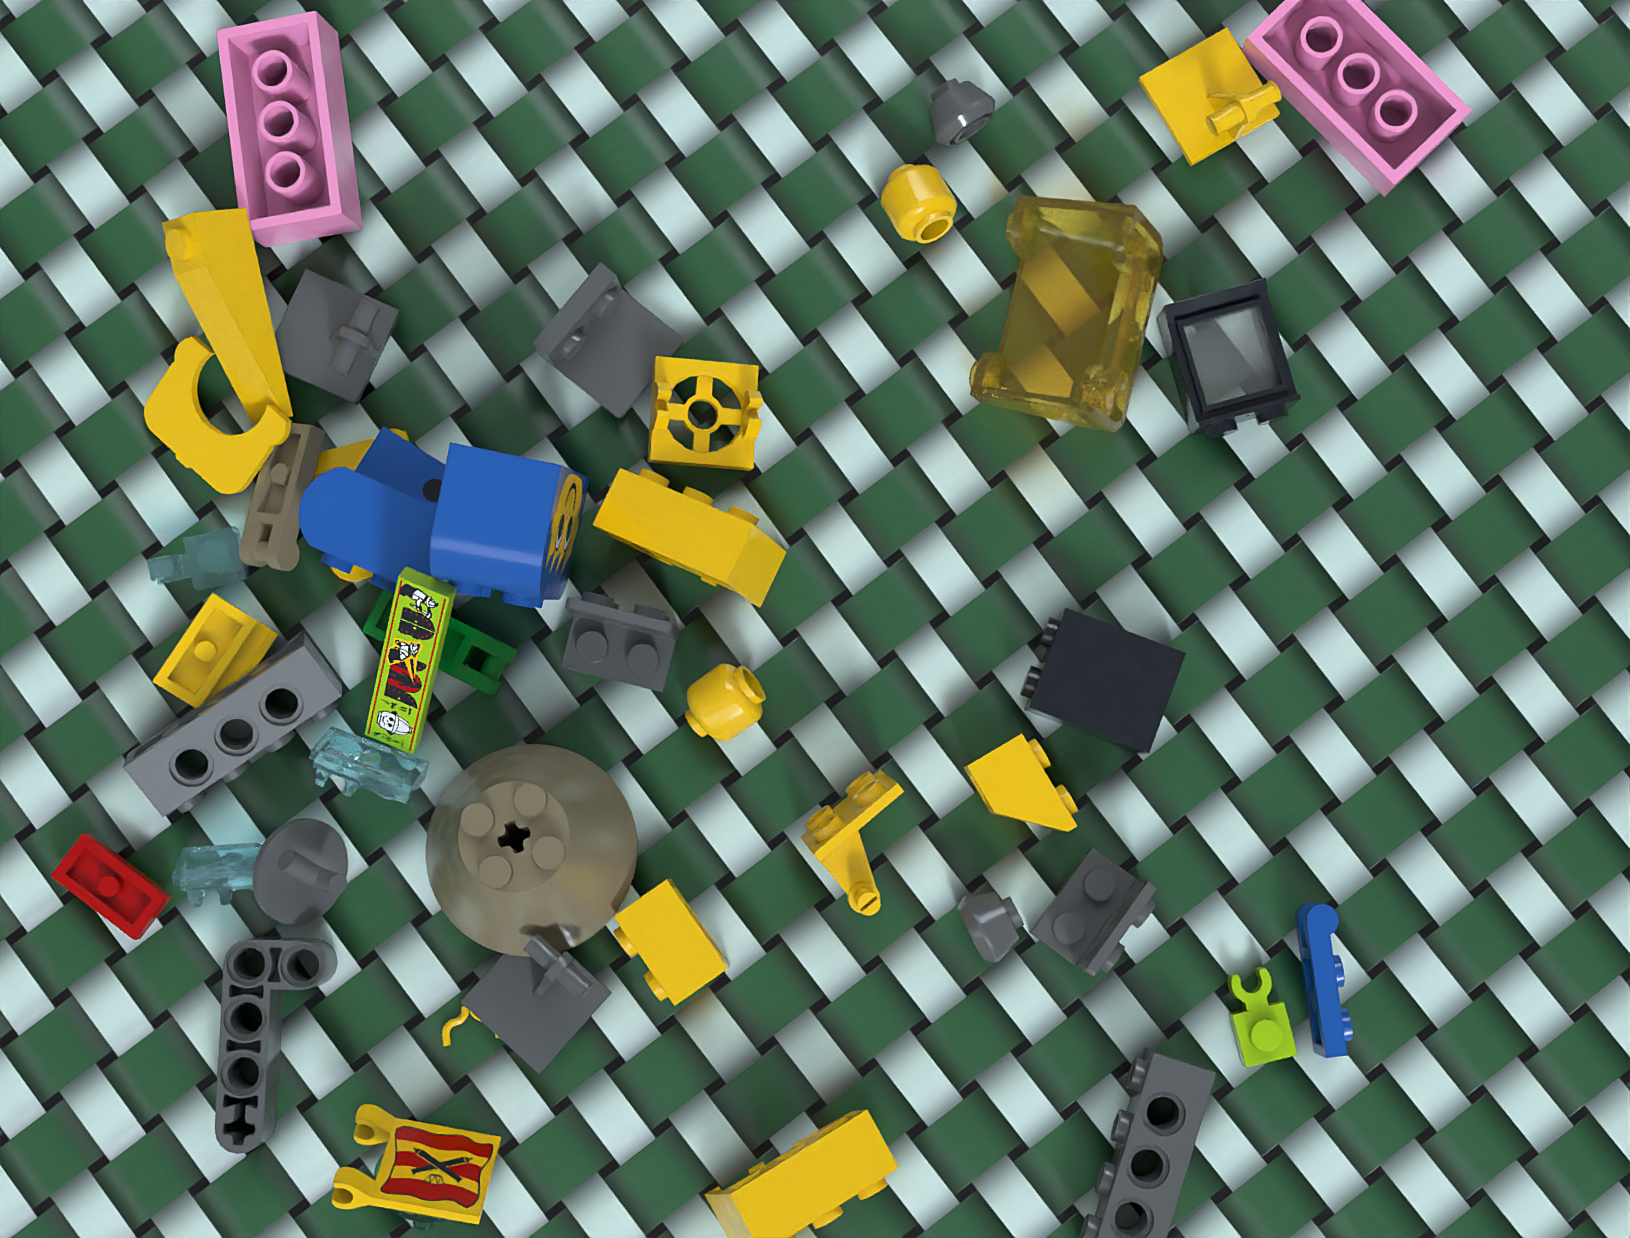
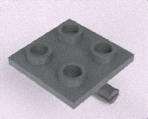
M305 269L275 332L283 372L358 405L400 317L401 311Z
M538 932L523 948V951H526L531 957L503 954L460 1002L540 1074L612 992L569 952H558Z

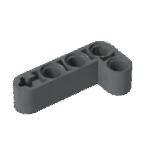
M259 937L237 942L231 946L225 955L215 1135L220 1146L228 1152L235 1154L247 1153L268 1141L275 1132L278 1112L284 990L311 989L323 985L333 977L338 965L337 954L333 947L324 940L316 938ZM251 948L260 951L265 958V968L259 977L250 974L245 967V956ZM305 949L312 951L319 961L318 972L312 979L302 975L298 969V957ZM248 1002L258 1006L262 1012V1023L257 1031L249 1029L242 1021V1010ZM243 1057L251 1058L259 1067L260 1074L255 1085L245 1082L239 1074V1065ZM254 1095L258 1096V1100L250 1104L249 1099H244L242 1101H238L237 1099L248 1098ZM244 1116L246 1123L255 1124V1131L247 1135L246 1128L238 1127L237 1120Z

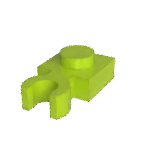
M1261 966L1255 968L1258 984L1252 991L1246 992L1242 988L1240 977L1236 973L1228 974L1227 979L1231 994L1238 1000H1241L1243 1010L1228 1014L1241 1064L1246 1068L1298 1055L1284 1002L1268 1003L1267 996L1271 991L1272 980L1267 969Z

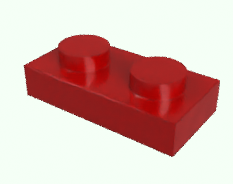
M83 833L50 875L133 940L142 938L173 897L91 833Z

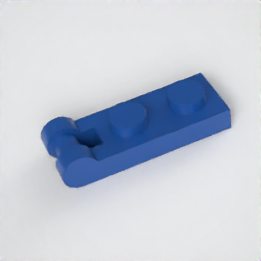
M1307 902L1297 909L1295 924L1314 1053L1325 1058L1348 1056L1346 1041L1352 1040V1023L1348 1010L1346 1008L1341 1009L1338 987H1343L1345 983L1344 969L1340 956L1333 955L1330 936L1338 927L1339 917L1333 907L1327 904Z

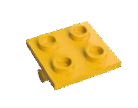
M1227 27L1140 76L1138 82L1190 166L1280 115L1278 108L1274 104L1282 99L1278 86L1272 80L1264 85L1261 83Z
M881 769L874 775L867 771L857 777L845 790L848 797L833 809L827 805L814 813L804 825L807 831L800 836L813 855L847 893V901L851 908L867 916L877 913L880 909V893L875 885L858 830L904 792L899 784Z

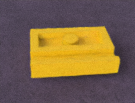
M212 592L152 682L194 708H197L204 701L258 666L278 636V632L270 629L251 615Z

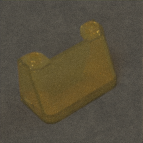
M1018 195L1015 211L1009 215L1006 223V239L1008 243L1012 244L1014 252L1021 258L999 352L987 351L981 356L980 360L974 362L969 376L970 395L981 403L1097 431L1117 433L1121 429L1127 414L1163 260L1162 237L1136 205Z

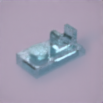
M333 726L329 728L311 749L309 759L314 760L313 767L317 768L315 783L318 786L324 787L333 774L344 779L343 795L352 796L357 788L361 787L375 792L376 795L383 799L397 800L405 804L410 801L425 780L429 766L428 761Z
M264 842L185 847L172 874L173 884L179 885L180 891L187 892L189 904L192 907L201 906L205 890L207 889L216 890L219 893L221 905H228L235 890L249 889L253 891V868Z

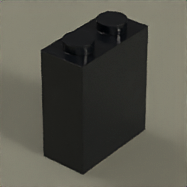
M1068 608L1060 612L1058 619L1049 616L1038 646L1046 648L1040 668L1030 666L1021 688L1020 695L1028 698L1024 710L1138 754L1150 753L1186 653Z

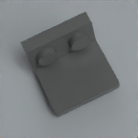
M600 262L532 343L545 361L613 416L621 419L652 383L653 359L656 356L674 357L683 346L684 341L678 333L624 291L620 286L617 275Z
M583 591L581 600L567 597L565 608L574 617L561 663L562 668L664 693L679 637V631L673 623L669 622L670 617L666 616L667 612L635 604L633 613L619 610V604L614 603L613 598Z
M1090 847L1029 933L1090 976L1094 977L1099 969L1107 973L1115 965L1125 949V946L1119 941L1131 925L1136 928L1142 926L1154 910L1157 902L1151 896L1156 891L1157 886L1148 880L1136 879L1094 847Z

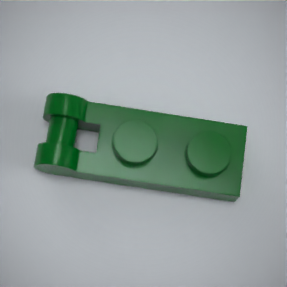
M385 589L382 590L361 631L383 643L385 641L394 593ZM450 617L438 670L488 695L496 697L502 685L498 680L506 664H513L519 650ZM475 647L488 653L479 672L466 666Z

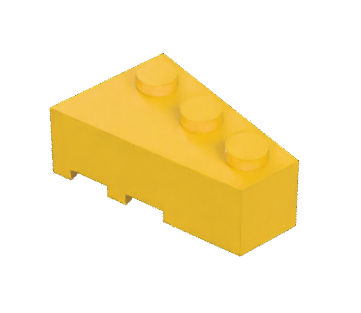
M622 468L619 469L592 525L612 539L670 566L673 564L701 577L702 581L716 587L719 584L735 591L745 598V601L759 608L761 607L787 552L756 526L759 521L758 517L733 505H730L727 513L712 507L714 499L687 486L682 494L667 488L670 483L668 479L648 469L642 468L639 475Z
M851 1111L794 1143L792 1149L766 1165L762 1161L748 1169L750 1175L727 1189L721 1190L718 1186L704 1195L727 1238H796L795 1233L811 1223L817 1229L843 1214L840 1205L855 1195L860 1200H863L881 1191L888 1185L885 1176L898 1169L899 1166L869 1111Z

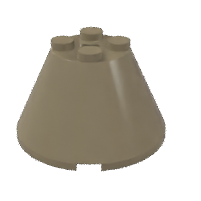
M525 744L495 751L471 764L452 781L443 793L431 817L427 832L425 857L427 874L434 896L442 911L463 934L473 941L500 953L531 957L526 951H523V948L539 932L558 952H563L593 937L606 926L620 909L619 907L628 892L632 879H634L637 867L638 837L631 809L621 790L610 776L589 759L578 753L552 745ZM530 835L531 837L523 840L524 850L518 853L517 847L519 842L525 836Z

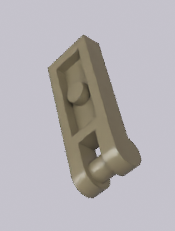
M291 423V431L286 441L274 447V450L260 468L239 546V556L244 564L263 567L268 564L272 569L290 571L298 564L300 551L296 540L300 529L299 505L302 495L313 480L325 435L324 430L313 425Z

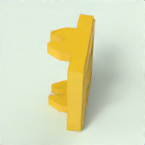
M656 356L653 359L648 462L745 471L752 470L754 468L755 439L758 438L762 419L758 418L759 409L763 404L760 391H757L759 366ZM696 376L694 396L689 398L685 404L668 403L672 390L678 383L689 377ZM713 378L720 379L733 390L742 410L722 408L719 401L712 396ZM705 401L714 407L716 421L709 429H699L691 424L688 419V409L692 403ZM669 420L682 421L685 428L693 434L692 450L685 448L674 439L668 429ZM720 425L740 427L738 433L728 445L717 451L709 452L710 434L715 432Z

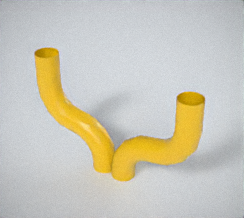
M465 1006L461 1007V1014L458 1017L450 1019L445 1023L442 1029L443 1046L451 1045V1028L462 1024L467 1019L470 1010ZM470 1011V1014L474 1017V1019L481 1021Z

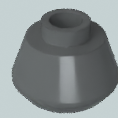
M953 78L943 83L931 94L934 102L928 108L934 139L937 143L951 147L967 140L992 120L995 115V100L972 82L964 81L959 83L956 78Z
M996 892L962 897L957 909L977 951L981 954L984 961L999 962L1018 942L1020 938L1016 929L1024 925L1011 897L1009 896L1000 901Z

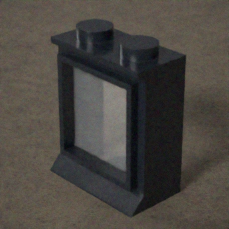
M1266 278L1167 304L1157 316L1156 321L1190 436L1206 432L1208 439L1223 437L1238 431L1237 423L1255 418L1258 426L1274 423L1287 418V409H1290L1301 399L1294 385L1268 299Z

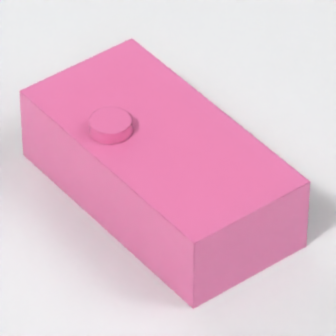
M1284 0L1247 36L1242 49L1248 62L1267 81L1272 80L1275 82L1281 95L1384 197L1445 140L1472 111L1361 0Z
M317 11L216 30L238 208H246L253 240L266 248L363 230L338 32Z

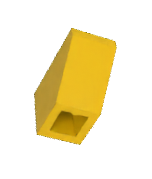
M1020 734L963 767L990 813L1062 832H1069L1077 827L1071 815L1078 812V809L1062 784L1054 788L1044 771L1051 764L1035 738L1027 742L1023 734Z

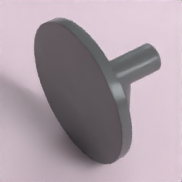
M311 818L295 819L277 828L262 845L253 868V891L257 903L263 912L273 920L287 925L307 924L324 915L347 887L348 855L344 841L332 826Z

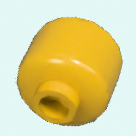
M906 164L894 170L882 191L880 201L899 236L902 239L918 241L919 243H930L947 233L953 224V217L957 208L956 199L938 169L926 164L915 166L913 164Z
M722 663L688 688L686 695L689 709L685 711V717L689 725L699 736L704 737L708 734L717 741L728 742L758 722L763 713L761 703L766 699V696L759 681L748 668L742 665L736 668L731 664Z

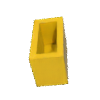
M671 878L666 879L613 916L619 924V927L613 930L615 937L630 957L639 953L649 968V971L643 976L660 1001L669 997L673 1005L676 1006L730 966Z

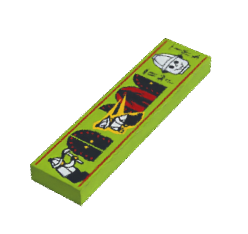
M407 566L398 576L364 735L412 755L420 745L457 587Z

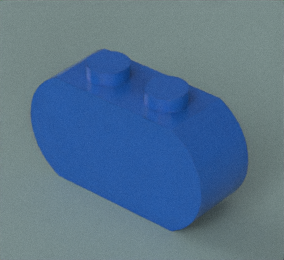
M346 467L324 472L306 488L299 505V525L307 543L323 551L319 562L347 574H350L353 565L373 573L369 583L394 594L398 576L406 566L433 577L430 572L429 558L437 506Z

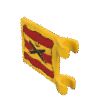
M364 1104L359 1107L355 1116L357 1125L353 1135L354 1140L362 1145H374L387 1141L388 1143L376 1180L355 1168L341 1167L337 1170L333 1179V1186L335 1188L331 1198L332 1204L335 1207L354 1209L372 1205L479 1225L501 1137L395 1118L382 1108L372 1104Z

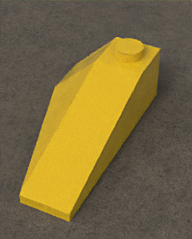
M246 208L193 212L163 222L165 248L171 259L174 276L252 424H258L264 415L267 404H273L285 416L292 417V408Z

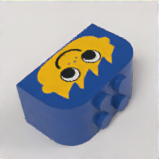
M450 442L431 536L429 558L431 575L436 578L450 580L449 584L457 587L456 593L476 597H490L491 589L503 591L501 602L523 607L542 608L544 600H559L568 582L590 478L563 465Z

